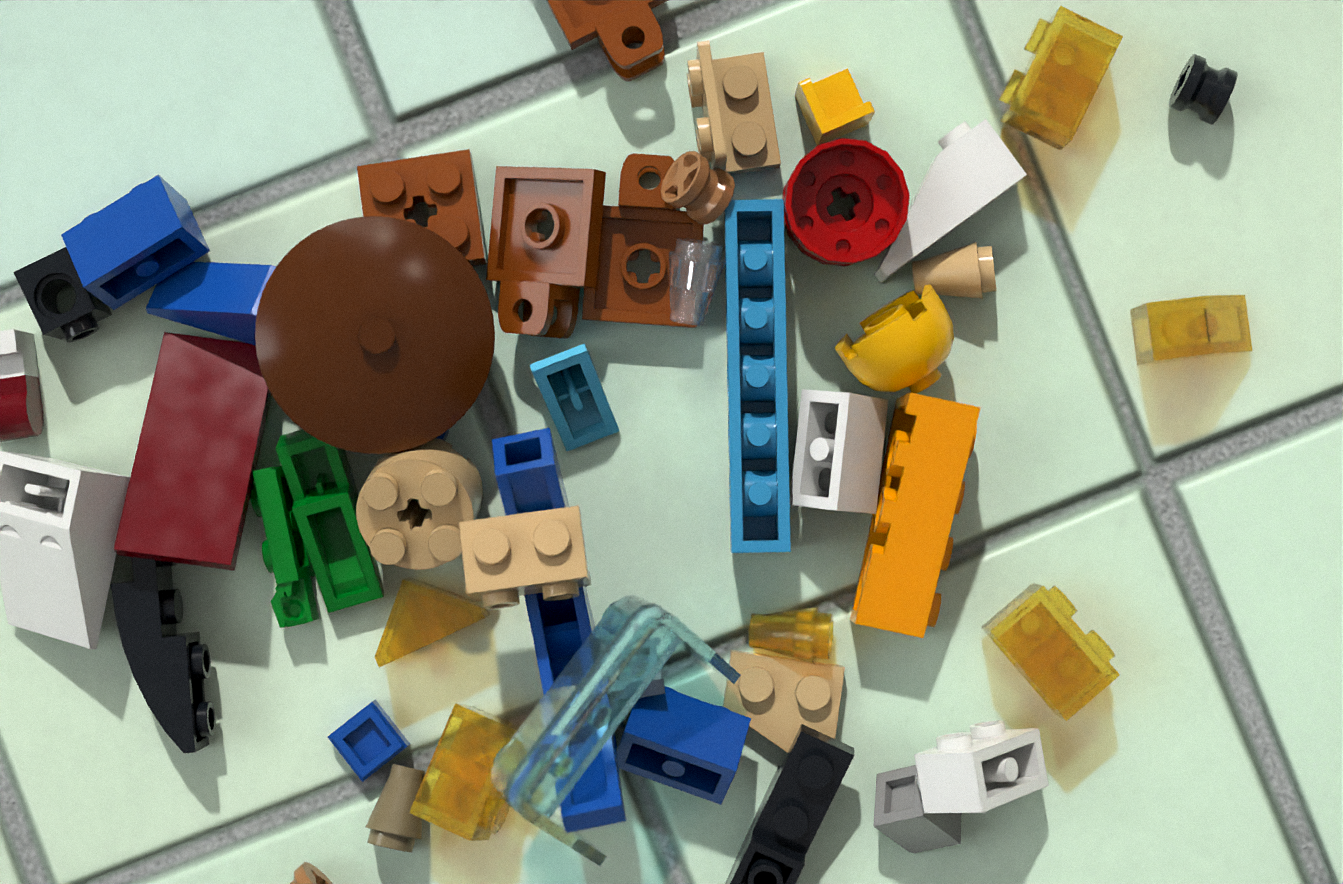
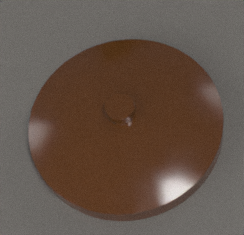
M369 216L342 220L325 226L300 241L284 256L269 277L262 292L255 322V344L260 370L265 383L280 408L294 423L318 440L334 447L358 453L385 454L423 445L446 432L466 414L481 393L487 380L494 353L495 328L491 304L485 287L474 268L459 250L435 232L418 224L391 217Z

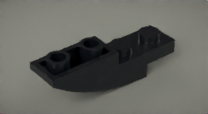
M132 557L134 581L111 584L114 613L122 647L133 677L148 707L163 730L183 753H194L208 746V736H213L215 733L216 719L214 706L211 701L205 702L204 679L209 678L211 671L209 649L206 644L200 643V632L177 634L176 624L181 623L183 618L182 596L179 589H173L171 566H176L177 563Z
M801 724L781 767L778 766L725 884L796 883L805 865V855L854 758V747Z

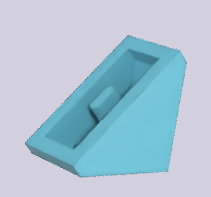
M585 344L530 364L533 376L567 452L620 431Z

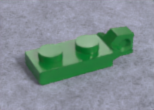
M282 466L252 471L255 483L252 486L250 499L255 514L263 519L267 539L262 543V555L268 572L274 573L277 586L275 589L277 592L270 602L279 627H292L317 620L319 615L311 582V576H315L292 511L294 500Z

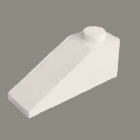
M986 119L973 129L965 121L938 141L943 150L931 163L908 207L907 220L897 239L888 246L874 274L880 283L1010 190L1027 175Z

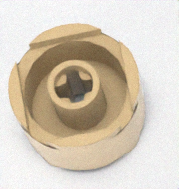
M435 438L412 449L385 453L374 465L359 493L356 517L360 533L370 547L372 556L378 562L406 569L424 570L441 566L460 556L462 549L458 522L477 520L483 502V485L476 466L469 458L466 460L460 453L452 449L453 445Z

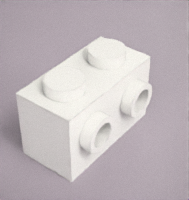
M802 389L790 505L876 514L888 399L845 392Z
M1002 720L976 723L970 726V732L939 736L936 738L937 747L914 754L917 768L916 780L921 792L924 813H984L1049 786L1039 728L1006 729L1005 723Z

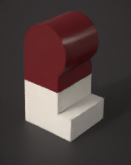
M16 329L0 331V442L39 436L43 430L44 417L34 335Z

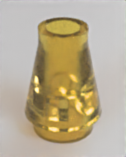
M819 607L769 614L752 613L749 626V647L765 649L815 664L817 659L830 660L833 643V613H820Z

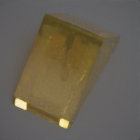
M412 577L403 579L374 658L380 668L476 623L491 614L488 609H484L481 602H474L470 598Z

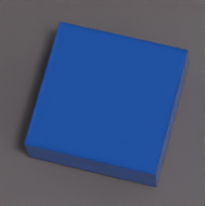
M376 699L328 736L329 740L362 782L410 745Z

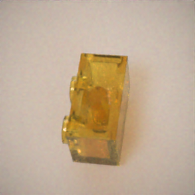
M1062 6L1056 10L1049 21L1039 18L1024 46L1025 50L1033 53L1024 72L1017 69L1012 71L998 99L1007 104L999 121L1061 151L1072 141L1123 36Z
M1032 583L981 628L1053 713L1067 721L1120 676L1109 663L1115 657V654L1094 630L1089 631L1085 635L1071 617L1077 613V609L1059 588L1053 586L1047 590L1044 585Z
M455 703L409 813L469 841L489 840L491 833L496 834L507 818L510 803L506 801V797L514 778H521L529 765L532 747L528 746L533 732L475 706Z

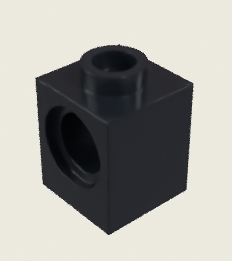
M66 247L13 272L43 335L58 339L65 338L67 342H75L99 330L97 322L112 315L105 303L83 288ZM72 285L76 292L75 304L69 311L61 314L56 305L57 295L63 287Z

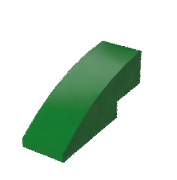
M303 429L281 435L275 449L294 500L292 511L328 613L384 597L377 560L372 556L370 547L365 542L358 527L356 505L359 494L345 450L320 441Z

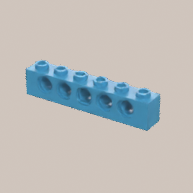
M784 199L731 200L724 211L731 553L791 552Z

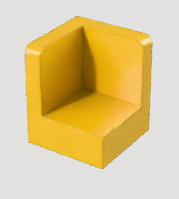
M848 68L813 84L810 78L798 82L794 96L817 146L868 125L875 113L870 101L863 103Z

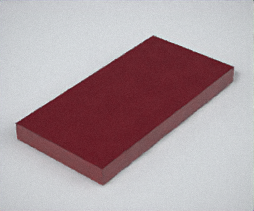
M164 332L114 545V551L118 555L235 571L254 481L252 471H255L257 467L272 396L261 373L255 345Z

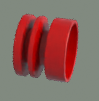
M840 138L818 145L798 162L783 189L784 226L787 236L802 254L825 265L845 267L877 256L897 239L907 220L910 194L904 173L888 152L866 140ZM837 191L841 198L851 195L854 199L855 205L849 210L851 220L845 221L841 214L831 217L828 213L827 207L834 201L832 192Z

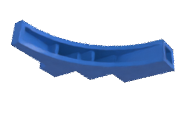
M550 428L492 439L495 477L506 516L570 507ZM579 587L578 597L565 600L545 601L543 593L524 595L543 689L557 778L561 818L566 833L624 822L626 821L616 753V734L604 692L594 618L586 587Z

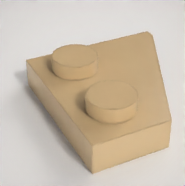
M730 650L723 707L751 718L749 727L787 753L801 724L835 739L845 667L843 665Z

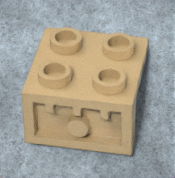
M709 40L697 42L696 59L687 61V82L691 107L702 106L704 116L703 118L696 119L697 130L695 132L698 153L705 157L708 163L711 162L712 169L721 168L730 175L780 168L781 160L764 52L712 60Z

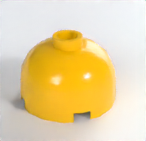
M929 284L924 285L921 299H919L914 290L903 294L860 322L859 324L865 333L855 342L846 334L834 347L849 371L865 386L874 391L889 393L909 387L911 392L916 394L930 387L942 376L937 367L948 357L954 341L953 324L946 307Z

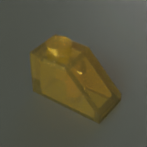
M1245 295L1198 296L1149 302L1130 309L1137 366L1252 351Z

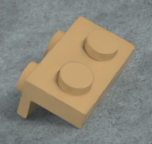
M579 506L458 522L466 592L474 602L483 601L484 609L513 607L520 604L519 596L543 593L545 601L571 599L579 596V587L591 585Z

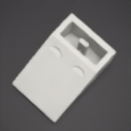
M0 451V585L9 625L88 649H97L117 554L114 551V545L130 477L49 457Z

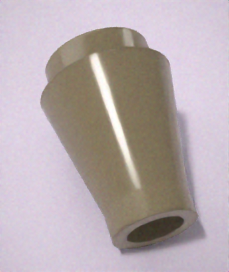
M392 764L389 778L365 826L370 828L367 843L404 852H413L415 840L422 839L423 782L426 771Z

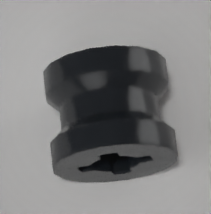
M1193 54L1184 66L1174 86L1169 100V107L1177 111L1185 109L1198 113L1201 121L1213 125L1223 112L1233 92L1238 74L1229 68L1216 70L1209 67L1206 58Z

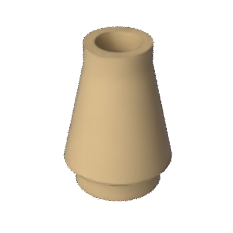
M977 242L924 260L912 261L914 289L917 295H922L924 285L929 284L937 295L983 299L982 293L997 291L992 246L977 247Z

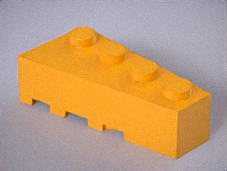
M911 392L896 398L880 474L876 514H872L850 616V620L853 623L924 638L927 626L935 627L941 606V594L936 593L935 590L940 570L946 571L950 562L953 537H949L954 514L958 515L965 491L963 477L967 461L971 457L974 448L977 421L981 407Z

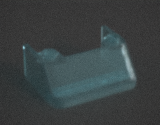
M636 595L622 597L608 606L600 622L508 744L498 752L491 772L492 784L512 809L533 825L599 866L602 865L607 856L577 831L566 833L562 819L554 812L676 648L680 646L733 684L741 676L677 617L661 606Z

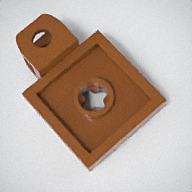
M546 0L571 50L597 37L598 43L610 66L621 79L632 81L664 63L663 35L651 9L669 0ZM632 43L642 44L639 48L630 49L627 47Z
M470 149L357 166L363 217H391L416 224L415 220L407 219V214L409 211L414 210L415 204L426 202L429 208L437 207V215L428 217V226L425 228L435 232L452 244L469 261L471 266L487 264L473 158Z
M632 153L625 159L620 175L618 206L603 205L596 288H584L582 320L686 328L697 327L704 225H700L687 215V211H677V208L666 203L661 197L662 181L674 162L672 157ZM646 173H654L659 176L661 181L656 188L645 189L639 184L640 178ZM639 251H649L651 261L660 263L659 274H650L648 283H638L636 273L627 271L628 261L637 260Z
M496 166L486 280L500 282L498 318L503 332L567 339L572 335L577 321L580 288L575 287L596 288L606 172L581 168ZM548 212H550L552 220H554V230L546 240L544 234L537 232L538 222L547 220ZM524 301L522 321L519 318L518 309L520 304ZM555 306L558 315L556 321L551 325Z

